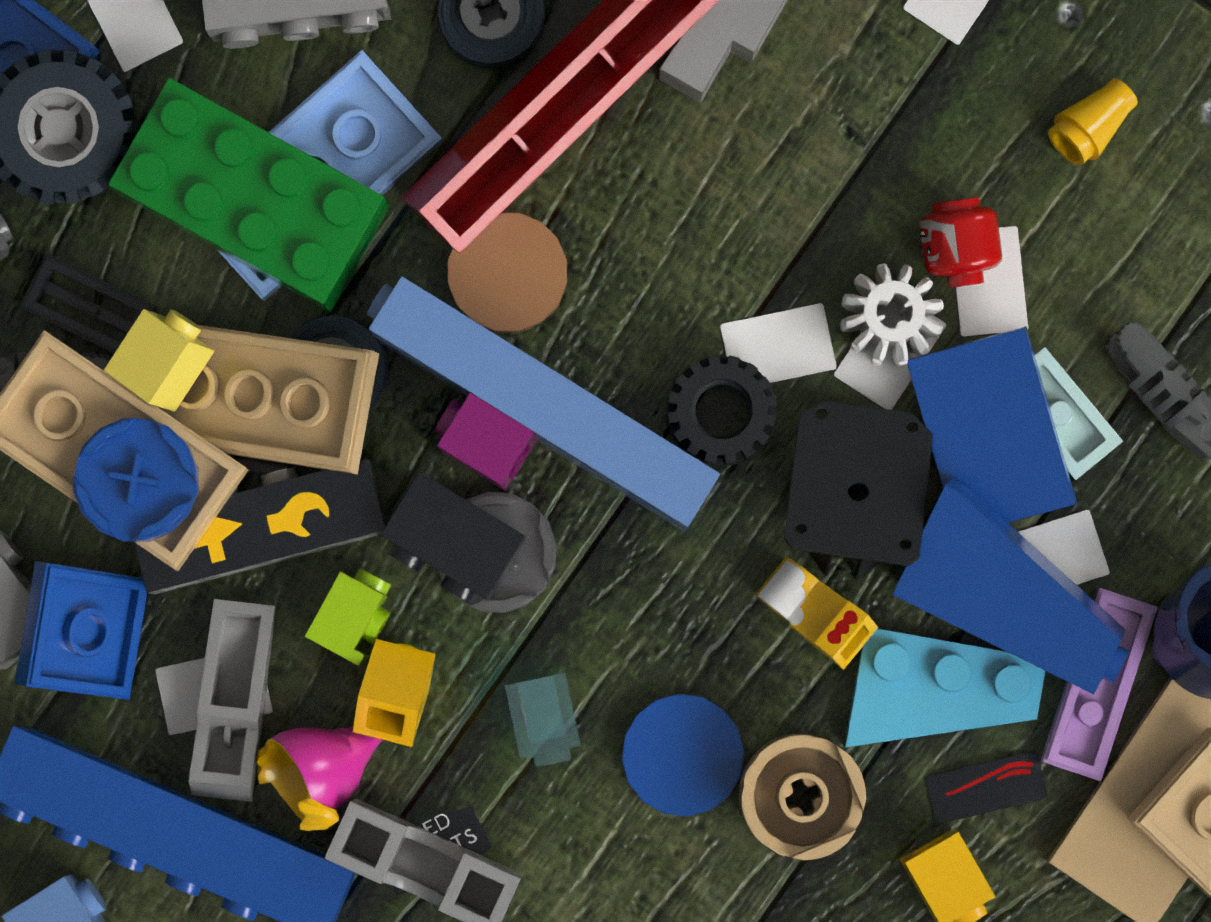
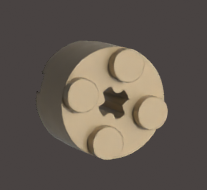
M810 734L784 735L763 745L746 764L739 785L740 809L750 831L765 847L781 856L792 859H819L841 849L849 842L858 828L866 802L864 779L853 758L835 743ZM799 779L807 787H817L818 794L810 798L812 808L807 812H802L797 805L787 806L785 798L793 793L791 783Z

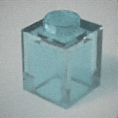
M561 673L505 685L520 758L533 756L535 767L571 760L569 748L581 746V740L567 674Z

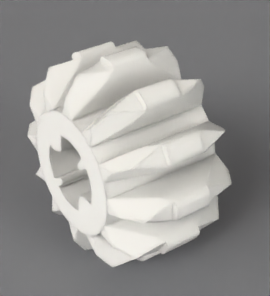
M879 264L875 270L877 285L869 277L859 274L854 280V285L862 296L845 294L841 301V305L845 309L857 313V315L848 316L841 321V331L853 332L861 330L862 334L854 340L850 348L854 353H859L869 343L876 348L871 356V364L875 366H880L886 357L887 350H891L896 366L904 367L908 363L907 346L916 355L924 356L930 351V347L922 335L938 337L942 332L943 326L926 316L941 312L944 307L943 301L941 299L923 301L922 297L930 290L933 282L929 278H925L915 288L909 285L908 282L912 276L911 266L903 265L897 280L892 281L887 264ZM889 302L901 306L902 309L898 315L906 314L907 321L900 320L894 329L882 324L885 315L877 316L876 313L877 310H885Z

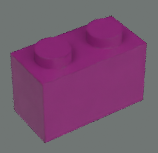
M472 393L468 395L463 404L454 399L435 428V431L439 433L438 435L442 437L437 446L446 456L505 492L537 442L535 433Z

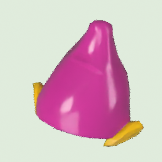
M353 726L338 729L295 728L281 732L268 739L265 746L258 751L256 762L259 765L257 769L259 784L271 783L295 815L302 820L300 830H327L339 821L337 811L350 799L358 788L365 766L383 740L354 733Z

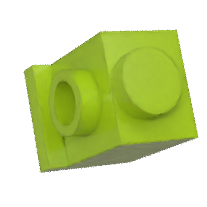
M360 567L354 578L340 571L305 637L358 666H364L369 655L360 651L359 648L364 640L374 644L382 632L391 613L382 608L388 597L386 594L391 584Z

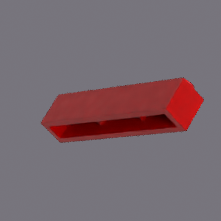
M603 0L435 163L401 199L441 241L460 254L719 0Z

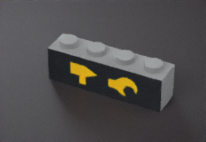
M368 459L360 460L358 475L321 469L322 471L298 477L296 467L260 476L261 487L239 492L237 486L179 571H176L134 542L147 593L159 594L381 535L388 523L372 462Z

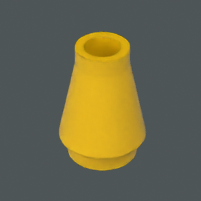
M1115 78L1111 79L1103 88L1055 115V125L1048 131L1049 139L1055 149L1066 160L1075 165L1081 166L1087 160H1097L1128 113L1137 106V98L1124 82Z

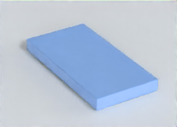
M363 50L359 51L269 131L270 134L381 195L390 190L443 142L441 136ZM220 252L263 301L281 287L280 284Z

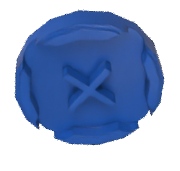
M120 419L100 428L82 446L77 458L78 463L75 468V477L73 476V493L82 514L100 532L124 542H151L172 533L190 515L199 493V468L189 445L170 427L149 419Z
M676 694L655 700L636 715L625 734L622 761L628 783L643 802L664 814L688 817L712 810L731 794L741 776L744 749L738 727L724 709L703 697Z

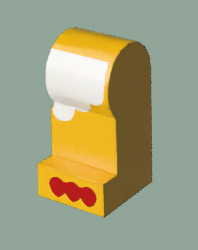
M788 557L783 559L755 594L764 604L788 622L791 629L843 670L878 629V626L867 613L852 602L841 597Z

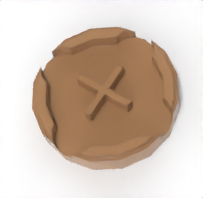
M501 213L460 254L452 249L448 259V285L457 307L468 318L494 333H521L541 324L559 307L567 287V259L558 238L542 222L521 213Z

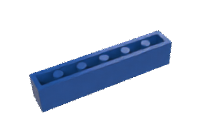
M19 725L12 727L0 755V814L25 824H30L33 816L55 825L52 832L54 837L81 848H86L89 840L111 849L108 859L125 868L142 872L146 864L168 873L164 883L184 893L199 896L203 888L224 897L221 907L240 917L255 921L259 912L280 922H336L356 876L355 872L324 859L326 854L28 726Z

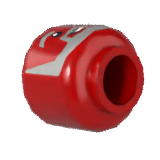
M980 197L932 203V213L922 217L919 222L925 270L934 276H947L949 288L984 283L983 271L997 267L1001 263L1003 256L996 212L990 207L981 206Z

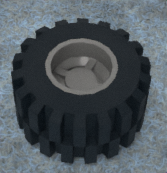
M69 50L39 51L12 63L9 68L0 74V178L23 196L49 204L76 203L88 197H94L104 191L109 186L110 180L136 135L133 105L122 82L99 61Z

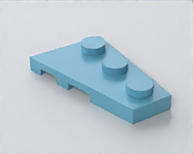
M877 629L860 651L844 747L1037 720L1045 670L1005 651Z

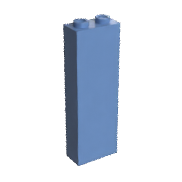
M402 276L394 288L385 284L369 307L367 316L372 318L369 330L382 345L464 396L468 397L472 393L535 433L538 442L683 532L689 527L720 476L719 472Z

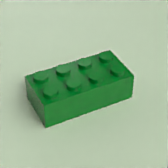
M171 78L166 82L108 184L119 196L330 313L390 208L383 195Z

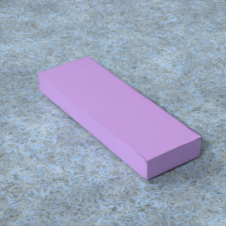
M1097 588L1093 600L1126 629L1119 646L1130 652L1114 684L1102 679L1094 695L1066 681L1040 761L1101 781L1158 607Z

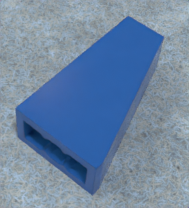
M952 478L944 486L922 532L920 558L912 565L905 567L892 595L1093 695L1102 679L1114 684L1130 652L1119 646L1126 629L967 485Z

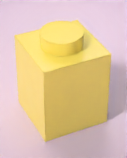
M143 309L103 371L148 404L175 412L215 350L197 338L202 329L182 314L170 309L165 317Z

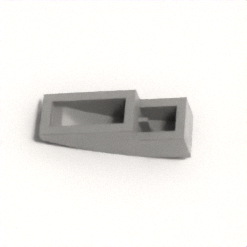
M719 0L679 39L660 68L659 80L701 103L730 52L749 63L753 62L788 0Z
M214 599L196 712L197 729L188 781L191 795L248 802L253 800L257 771L256 756L260 749L275 606Z

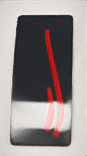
M1035 751L927 776L925 779L934 819L938 824L1010 808L1047 797L1038 754Z

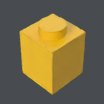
M376 639L358 694L353 732L412 747L428 696L436 654L419 650L408 644H395Z
M951 829L900 858L901 863L935 922H975L988 913L984 904L995 898V895L958 831Z

